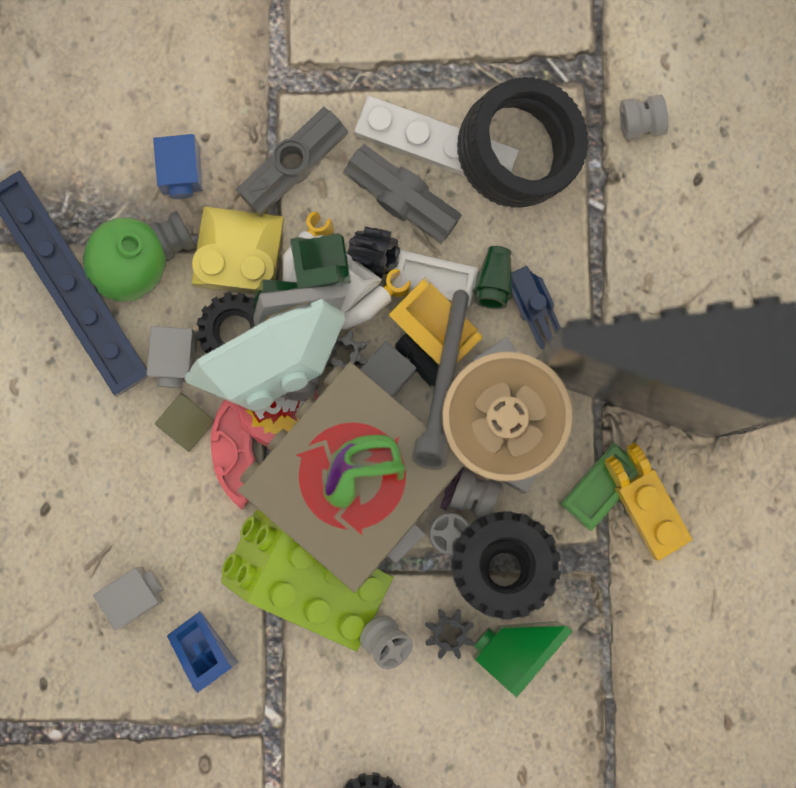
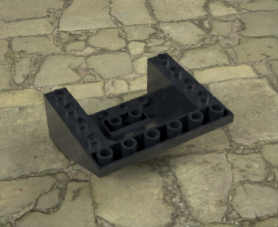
M780 295L758 297L752 299V306L735 308L734 301L710 303L705 305L706 312L688 314L686 306L671 307L659 310V317L641 319L640 312L622 313L612 316L613 323L599 325L594 324V318L566 321V327L560 328L536 358L548 365L559 376L568 390L704 438L747 434L796 419V301L781 303Z

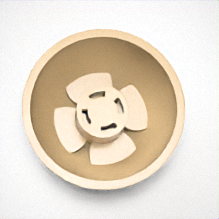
M498 352L483 356L470 363L454 379L444 401L443 427L450 448L457 458L470 470L493 480L516 481L540 473L558 458L571 432L572 406L565 385L548 365L526 354ZM518 424H521V425H522V426L519 425L516 429L512 430V433H511L510 429L515 428Z

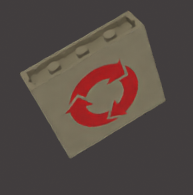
M349 362L344 369L339 365L331 371L323 382V385L327 388L317 400L310 397L295 414L299 421L289 432L282 429L267 446L271 453L261 464L254 461L240 477L243 485L239 488L238 492L355 593L465 465L457 458L450 446L447 463L443 468L429 469L417 465L412 459L415 441L421 437L423 432H426L427 426L353 363ZM386 435L391 437L396 442L402 463L405 465L403 479L398 480L396 472L379 476L355 477V499L351 505L346 508H337L330 504L324 496V483L332 459L339 448L346 442L360 436ZM390 447L358 451L351 457L353 464L365 466L393 461Z

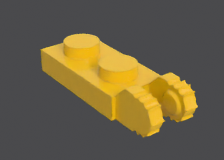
M634 442L627 446L626 450L638 475L629 480L623 465L613 455L607 458L604 463L617 486L615 491L652 558L660 561L693 539L654 469H651V465L642 449Z

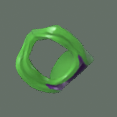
M367 435L354 438L342 445L334 455L324 483V496L326 500L337 508L350 506L355 499V477L379 476L396 472L397 479L402 480L405 465L402 463L396 442L386 435ZM381 447H390L393 461L372 466L356 465L351 462V457L354 453Z

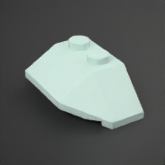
M320 299L310 303L308 308L294 309L268 319L197 359L190 371L185 374L186 383L251 411L265 409L273 403V400L288 392L304 388L308 381L322 374L345 321L344 314L339 309Z

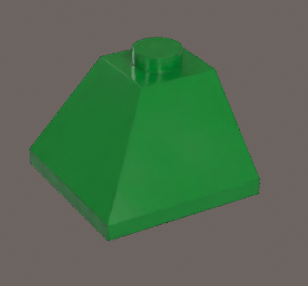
M558 621L499 625L495 631L488 627L473 645L477 650L473 658L517 698L573 631Z

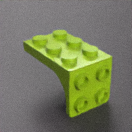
M259 509L256 510L252 516L245 520L240 531L241 539L234 553H231L223 563L221 583L247 603L357 652L361 645V633L364 627L374 619L394 577L376 569L360 589L354 593Z

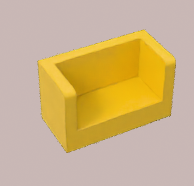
M424 277L388 315L435 362L440 363L451 302ZM466 317L457 363L483 338L482 332Z

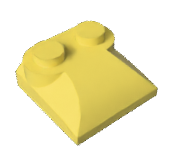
M204 206L197 250L192 260V285L194 287L254 294L263 279L276 280L284 216L269 214L260 216L253 212Z

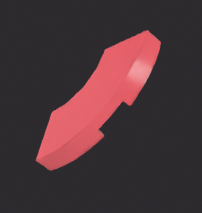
M224 400L216 414L211 432L213 468L225 493L243 510L249 500L240 494L238 490L243 485L240 481L241 475L256 461L253 452L254 437L242 427L238 414V405Z

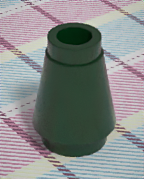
M502 246L488 247L487 254L472 290L476 295L475 303L479 306L489 309H503L507 307L508 300L512 299V251Z

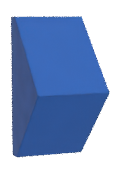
M201 611L167 635L193 689L197 693L238 663Z

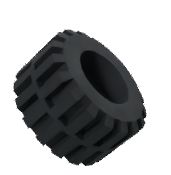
M502 511L482 516L466 527L461 533L459 540L455 543L453 558L451 559L453 580L465 601L484 615L492 618H501L502 620H512V618L516 617L523 618L529 616L530 612L541 609L545 605V600L549 596H553L556 590L554 588L556 580H560L561 570H559L560 552H557L554 545L556 541L552 535L546 532L545 526L523 513ZM502 539L513 540L519 543L526 550L530 559V570L526 580L519 587L512 590L493 588L485 581L480 569V560L485 549L493 542Z

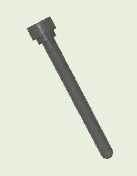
M465 290L455 291L452 297L426 432L421 434L420 438L416 439L412 459L417 465L424 468L440 469L447 463L449 445L446 443V437L443 435V406L447 392L454 379L469 300V295Z

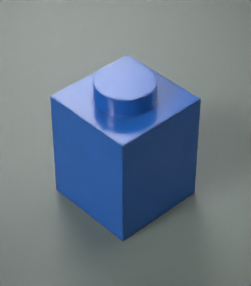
M187 134L153 138L157 186L162 194H169L171 199H187L193 197V192L203 191L200 150L195 135Z

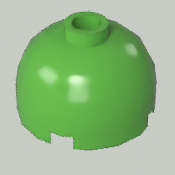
M132 217L114 218L102 223L89 237L83 254L84 273L87 279H90L92 284L97 287V291L104 297L119 302L136 301L143 298L145 294L150 293L159 285L166 267V256L155 231L147 223Z

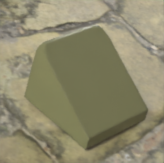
M180 393L158 418L155 425L190 452L213 425L214 419L187 396Z

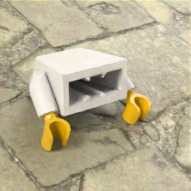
M311 212L306 219L309 229L302 231L298 237L311 239L332 235L334 225L329 218L323 227L315 228L321 216L319 212ZM290 246L283 255V281L297 282ZM347 254L351 283L342 285L346 297L341 308L345 317L341 329H350L373 318L391 302V296H405L410 290L411 281H408L401 288H395L391 282L401 274V270L393 269L386 277V285L384 287L378 286L382 279L359 262L352 261V257Z

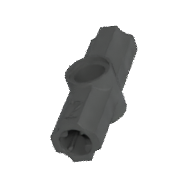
M323 106L290 139H285L278 143L273 155L236 189L237 193L257 214L262 216L296 183L304 181L309 176L311 169L348 135V130L331 110ZM289 154H298L303 158L302 164L296 169H286L282 166V160Z
M365 144L356 150L343 170L344 175L375 196L378 204L387 212L401 221L408 220L439 244H442L447 239L462 216L456 209L445 203L444 200L431 193L427 184L416 174L404 167L398 169Z

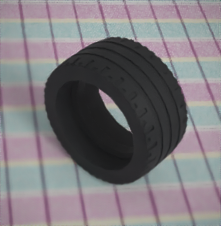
M535 77L511 79L490 89L467 112L457 138V154L459 155L460 167L463 169V174L467 177V181L471 183L472 187L479 194H482L484 198L495 202L497 205L510 206V208L537 205L567 188L581 171L588 151L587 125L581 110H579L573 98L569 97L568 93L564 92L562 88L557 87L556 84L550 83L547 80L544 81L541 78L536 79ZM503 108H517L530 113L544 125L551 138L554 155L551 169L547 176L540 180L531 181L514 175L500 163L492 149L489 132L492 117L497 111Z

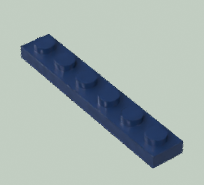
M19 170L1 181V218L113 395L118 397L148 378L147 367L97 291L95 285L92 284L89 278L87 279L84 268L25 175Z

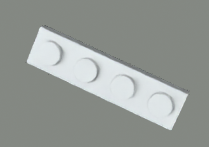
M368 95L356 125L354 136L464 176L463 169H461V164L458 160L459 155L457 154V138L460 128ZM491 140L492 149L498 160L511 172L519 150Z

